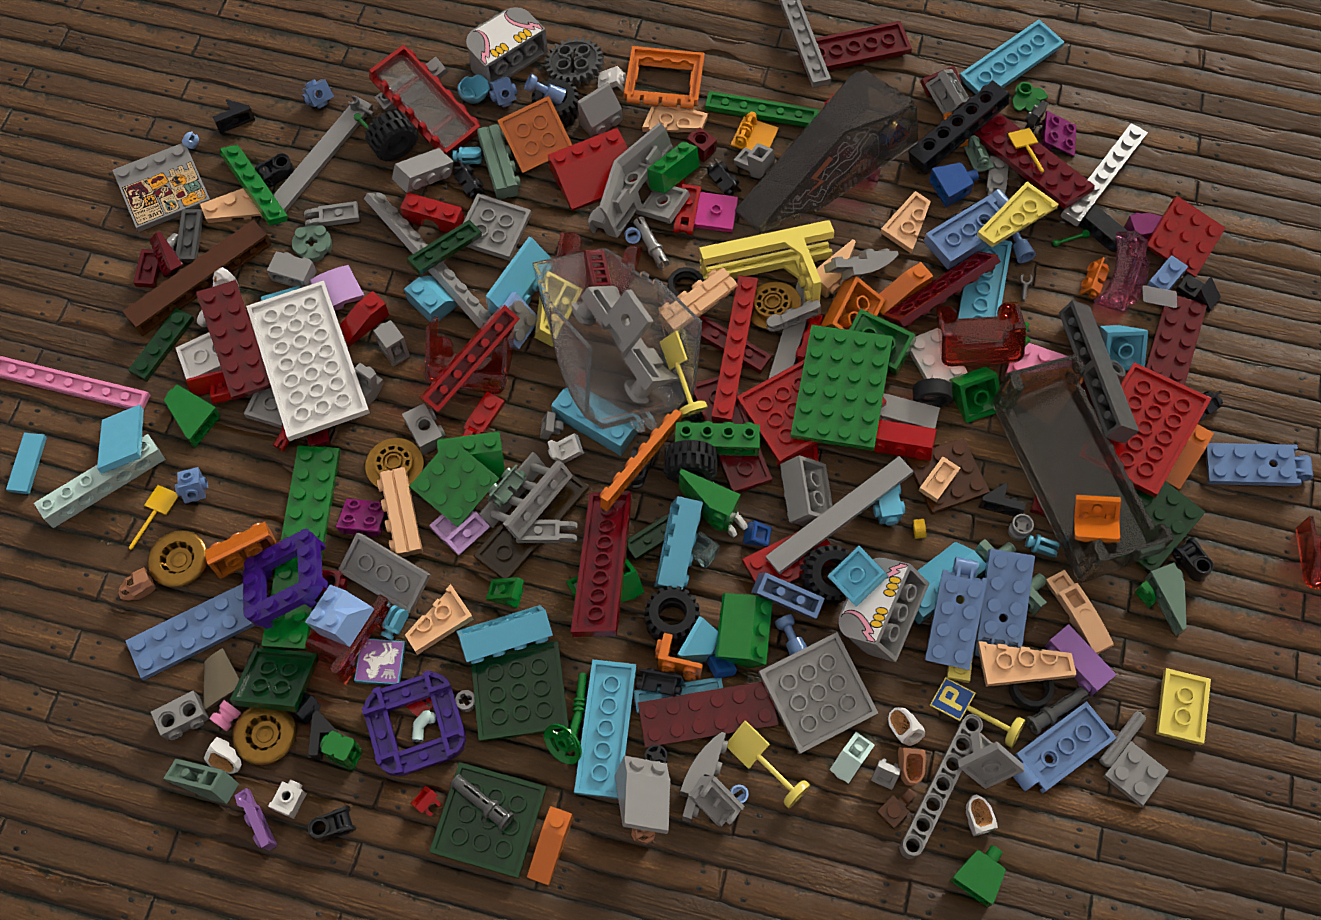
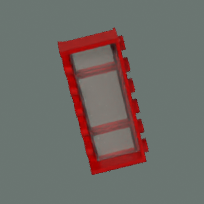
M404 44L369 70V79L399 111H402L408 117L416 130L434 149L440 148L449 157L453 154V150H458L459 147H462L478 135L479 121L469 115L466 107L455 100L453 93L448 89L446 90L442 86L440 79L437 76H433L429 72L427 65L423 62L421 63L416 58L413 50L408 49Z

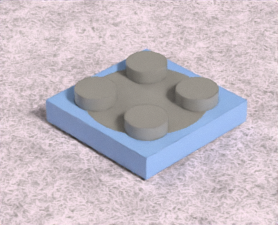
M512 292L503 305H506L520 320L504 338L515 349H520L536 326L537 315L516 292Z

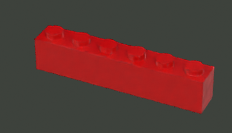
M501 305L419 398L434 411L439 412L520 318L506 305Z

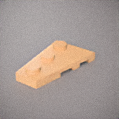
M659 102L658 106H651L643 124L642 132L650 131L658 123H662L667 132H695L699 127L704 128L708 114L694 109L680 108V105H677V108L664 107L662 102Z
M243 188L200 204L208 223L231 221L233 218H244L246 220L252 219L254 216H261L263 218Z
M915 191L881 228L880 233L912 254L931 201Z
M451 584L446 589V593L432 604L433 607L426 615H422L405 634L417 655L474 620Z

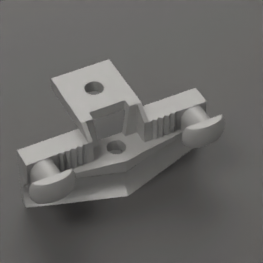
M662 123L654 126L614 160L600 206L593 210L588 219V226L592 233H595L598 228H602L606 235L618 238L634 213L672 223L689 198L688 190L674 186L665 194L651 190L652 192L644 204L641 203L638 191L644 182L649 186L647 168L673 149L667 130Z
M615 286L588 287L581 295L583 302L572 304V312L581 324L587 326L594 325L596 323L594 318H596V321H598V324H601L603 330L609 329L617 347L622 352V358L637 378L636 381L627 380L624 384L631 400L638 404H645L649 402L647 396L653 390L672 381L680 382L679 377L663 365L664 362L655 349L647 348L641 339V336L654 321L632 290H626L620 296L618 288Z

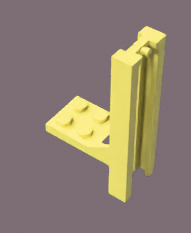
M830 220L699 247L701 258L699 260L701 264L700 273L703 275L704 280H706L709 272L715 268L718 271L723 267L730 274V277L736 279L738 275L750 276L784 268L798 278L800 288L803 287L806 302L810 300H819L820 302L822 282L814 262L829 259L833 251L829 249L828 241L808 246L806 244L834 238V229ZM790 248V250L780 251V252H776V253H771V254H766V255H761V256H757V257H752V258H747V259H743V260H738V261H733V262H729V263H724V264H719V265H715V266L706 267V265H710V264H714V263H719V262H724V261H728V260H733V259L743 258V257H747V256L757 255V254H761V253L771 252V251H775V250Z

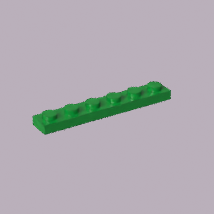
M713 91L708 92L705 105L706 111L746 117L750 112H755L757 119L808 128L816 127L819 109Z
M239 145L220 148L221 157L267 224L271 226L287 222L288 215Z

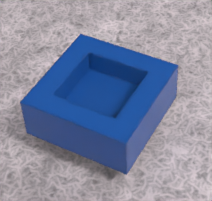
M715 655L709 656L706 661L715 679L734 676L737 671L734 663L716 658Z

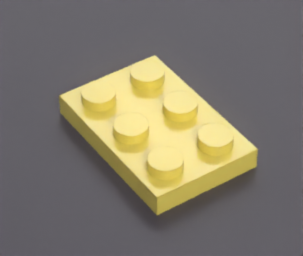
M1167 668L1163 671L1157 735L1198 745L1204 744L1211 679Z

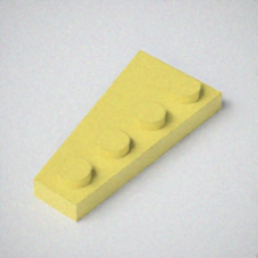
M1026 182L978 231L977 237L991 247H994L1057 209L1059 204L1029 182Z

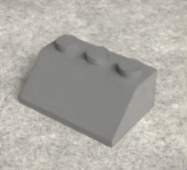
M800 455L780 464L789 523L806 526L833 506L826 464Z

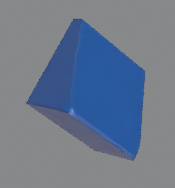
M755 520L747 523L743 543L768 547L772 527Z

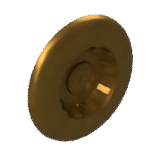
M770 282L756 288L751 321L755 325L767 329L766 321L772 315L777 314L781 316L788 309L801 307V298L798 292L792 286L782 282Z
M390 438L372 448L366 459L365 470L371 483L378 487L377 480L380 479V472L405 467L410 485L422 472L424 461L420 449L413 442L403 438Z
M189 531L168 533L161 537L150 550L148 556L149 572L154 580L161 585L167 587L188 585L195 581L205 570L207 565L205 550L208 548L203 539L195 533Z
M250 707L241 714L235 723L232 737L234 748L238 755L248 763L255 765L274 763L285 756L292 747L296 736V725L289 711Z

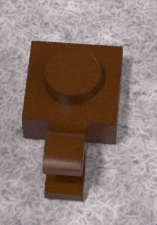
M909 788L899 800L893 795L877 813L894 829L909 814L910 811L905 806L917 794Z

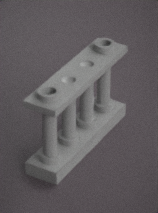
M532 452L516 470L517 472L521 470L527 475L525 477L526 481L517 491L511 487L508 488L513 495L504 506L497 507L493 503L495 500L492 498L479 515L491 528H494L499 521L504 522L503 525L515 538L520 539L572 478L573 475L563 462L557 460L551 468H548L536 453ZM539 474L544 475L537 484L533 483ZM526 489L530 490L524 499L519 498ZM512 505L517 506L510 516L506 514Z

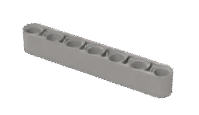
M969 714L959 724L900 843L899 849L903 857L914 859L923 851L962 771L959 768L958 760L969 755L972 751L970 734L976 731L981 732L983 722L977 715ZM966 722L972 723L975 726V731H969L966 728ZM956 742H962L966 746V751L959 750ZM946 762H953L956 765V771L949 770ZM936 782H944L947 787L946 791L939 790ZM933 801L937 806V810H929L926 802ZM917 821H922L926 824V832H922L917 828ZM908 841L916 844V852H910L907 849L906 843Z

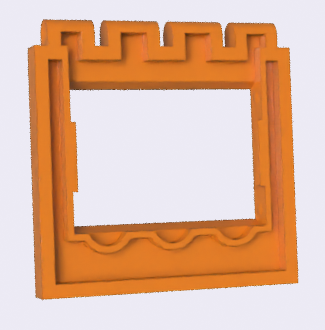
M632 46L624 99H627V103L640 104V100H642L644 105L658 106L659 102H662L664 107L677 108V104H681L680 108L694 109V105L698 106L705 53ZM639 65L693 70L691 71L689 84L690 94L679 95L635 90Z

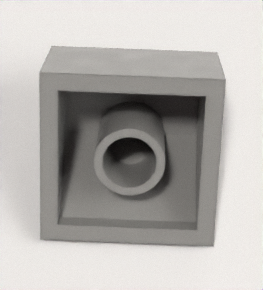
M608 82L578 101L579 125L591 138L605 133L606 130L617 126L622 121V108Z

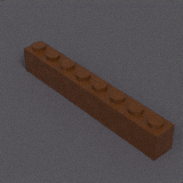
M254 220L244 224L235 233L227 236L225 240L210 248L208 252L196 258L185 268L180 269L171 278L163 281L158 287L146 293L144 297L135 303L130 304L122 312L143 337L167 320L175 308L181 310L198 298L196 292L213 287L212 278L216 270L223 267L230 273H233L271 246L268 235Z

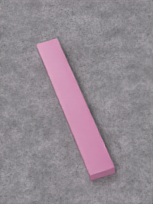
M0 356V378L125 409H130L139 404L144 409L150 397L149 392Z

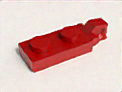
M817 315L807 320L809 327L807 330H804L802 345L798 346L796 350L798 362L805 359L811 325L820 326L823 321V315Z
M486 392L463 427L465 432L462 436L486 433L503 408L505 401Z

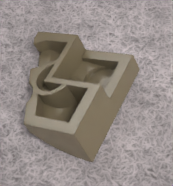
M223 648L212 654L204 662L203 707L205 711L223 702L224 698L232 695L239 682V677Z

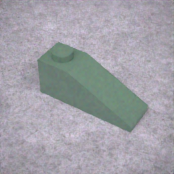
M1175 563L1151 571L1144 579L1152 587L1156 595V601L1174 635L1178 636L1187 629L1185 582L1181 570L1176 567Z
M179 759L174 760L163 778L167 782L207 799L225 804L229 802L239 785L224 770Z

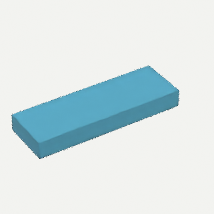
M24 432L6 488L8 492L30 494L47 440L44 434Z

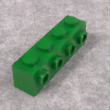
M685 420L676 422L675 442L682 440L703 441L715 446L717 455L758 456L760 449V425H755L751 422L734 424L732 422L720 424L710 421L692 423Z

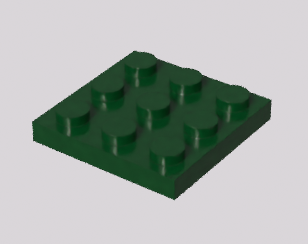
M255 647L230 698L232 706L297 712L319 661L318 654Z

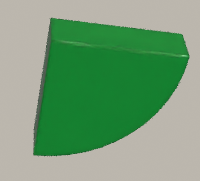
M1147 581L1134 591L1147 607L1150 608L1156 603V595Z

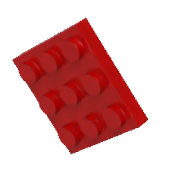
M1176 196L1171 201L1144 247L1166 261L1171 255L1188 266L1184 272L1185 274L1189 273L1196 277L1226 227Z

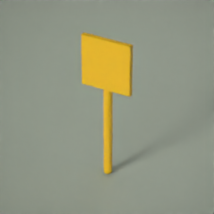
M1027 128L1008 133V137L1015 148L1026 147L1038 169L1043 173V167L1029 146L1038 143L1031 129Z
M157 485L144 504L145 507L153 509V511L130 544V550L134 548L157 512L164 515L168 514L179 497L176 492Z

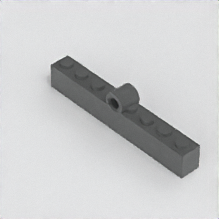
M1072 300L1059 312L1094 408L1105 437L1126 443L1139 432V429L1119 381L1125 376V370L1120 363L1111 360L1090 306Z

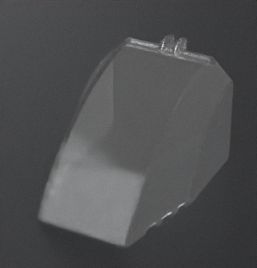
M602 248L604 249L611 286L618 288L620 296L626 290H632L654 322L641 336V339L647 348L655 349L666 368H668L660 341L678 330L687 356V360L681 363L680 366L691 394L696 388L702 320L660 280H650L648 273L645 271L640 273L635 271V265L631 263L625 265L622 263L620 256L606 248ZM584 252L533 262L539 295L558 364L569 393L581 413L601 429L629 422L639 433L645 431V425L650 430L655 429L657 423L653 416L674 411L686 400L681 381H672L653 390L647 396L649 402L645 404H638L631 400L624 384L627 380L636 381L637 378L622 358V352L617 347L609 329L603 330L601 324H598V321H596V318H594L596 322L594 325H583L575 318L572 312V304L575 302L582 303L581 295L588 288ZM592 255L591 259H599V255ZM592 263L593 267H600V263ZM594 271L595 274H601L600 271ZM676 367L670 370L676 376H678Z

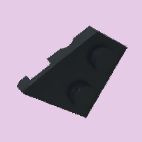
M1042 100L1038 106L1034 105L1024 121L1027 123L1025 129L1030 128L1032 133L1035 131L1049 103Z

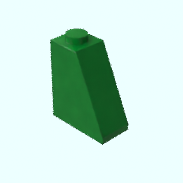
M178 384L168 391L164 399L184 435L195 448L221 417L215 406Z

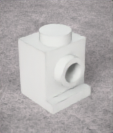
M290 780L288 784L282 781L268 807L294 819L307 793L301 789L303 785L293 780ZM287 793H290V798L288 800H284Z

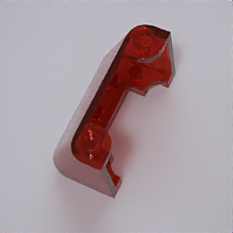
M1018 301L1001 304L995 317L957 319L956 310L953 307H936L940 354L944 365L953 367L1015 363L1024 357L1026 325Z

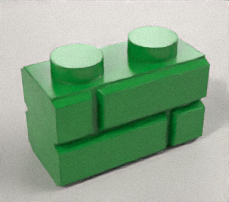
M333 730L323 737L320 744L321 752L331 762L342 765L350 770L356 768L363 754L362 748L354 739L343 736Z

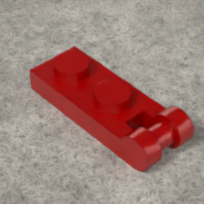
M682 184V189L688 190L690 196L676 215L673 233L686 232L687 235H693L701 186ZM681 221H687L688 225L681 224Z

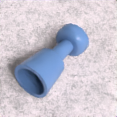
M529 75L525 83V90L533 91V89L544 93V98L549 96L553 104L559 105L562 103L566 89L552 84L545 86L537 82V76Z
M1019 232L1012 235L1015 241L1013 249L1017 262L1026 263L1032 260L1036 253L1027 239H1022Z
M792 614L783 616L775 621L777 629L784 630L789 640L786 643L789 656L808 647L802 637L796 636L792 628L795 623Z

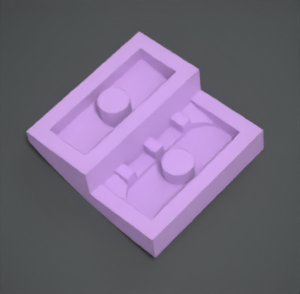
M349 265L329 270L309 281L310 285L320 281L325 282L334 310L343 309L344 304L360 301L364 297Z
M472 511L459 527L454 525L443 514L429 525L430 529L458 556L490 528L476 511Z

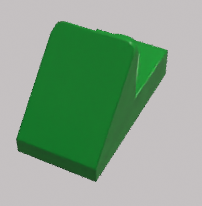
M519 577L493 579L486 600L518 608L523 594L522 586L524 580Z

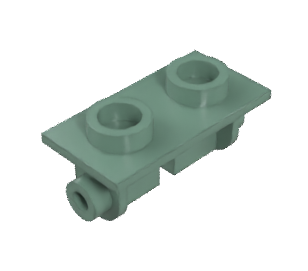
M971 136L968 146H964V150L973 169H976L977 172L993 169L994 166L985 147L980 144L979 137Z
M517 464L512 469L508 467L501 476L503 478L499 484L494 483L488 491L490 494L488 501L490 502L493 498L495 500L493 503L497 507L504 506L512 497L513 493L508 490L509 487L517 491L526 481L525 477L527 475L521 470L519 472L516 471Z

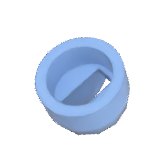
M187 132L182 139V143L190 149H195L199 143V137L197 134H193V132Z
M635 227L626 229L625 239L629 243H637L641 238L640 231ZM636 232L635 235H630L627 237L629 233Z
M743 785L733 786L730 792L734 795L742 790L743 793L736 798L741 803H744L749 796L747 788Z

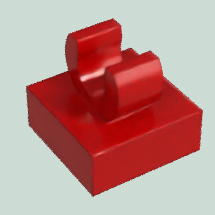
M427 786L410 803L416 810L421 813L424 812L428 816L433 815L428 809L431 803H435L439 807L441 806L440 801L436 799L438 795Z

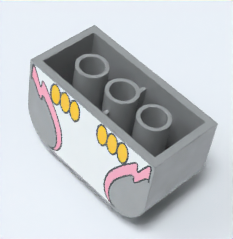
M518 7L506 9L483 24L478 25L468 34L466 39L471 70L475 75H483L488 80V83L505 76L511 77L548 53L545 28L527 10Z
M875 558L873 560L884 570L888 577L857 607L848 598L846 599L839 616V628L846 637L866 654L896 662L929 586V582L909 563L887 558Z

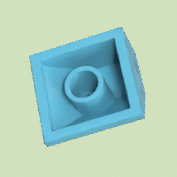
M1122 325L1100 326V333L1111 360L1120 363L1125 371H1129L1134 362L1145 367L1148 330Z
M699 616L678 652V658L696 663L706 662L709 656L716 653L718 631L704 618Z

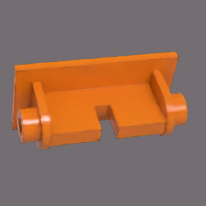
M1104 257L1089 264L1087 275L1081 283L1079 295L1087 293L1091 299L1099 297L1103 287L1101 283L1105 282L1109 272V266L1103 263Z

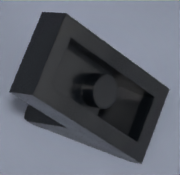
M226 99L230 110L213 116L220 134L255 120L249 105Z
M1188 273L1176 288V291L1186 298L1207 305L1206 310L1208 312L1211 311L1221 298L1211 277L1204 284Z
M1005 483L984 495L978 508L1015 517L1016 515L1023 514L1026 503L1013 497L1005 498L1008 484Z
M305 692L297 712L291 713L303 722L309 723L312 719L313 710L319 711L321 705L317 703L313 696Z
M313 710L308 755L313 760H322L323 758L320 747L323 737L332 730L338 733L318 710Z

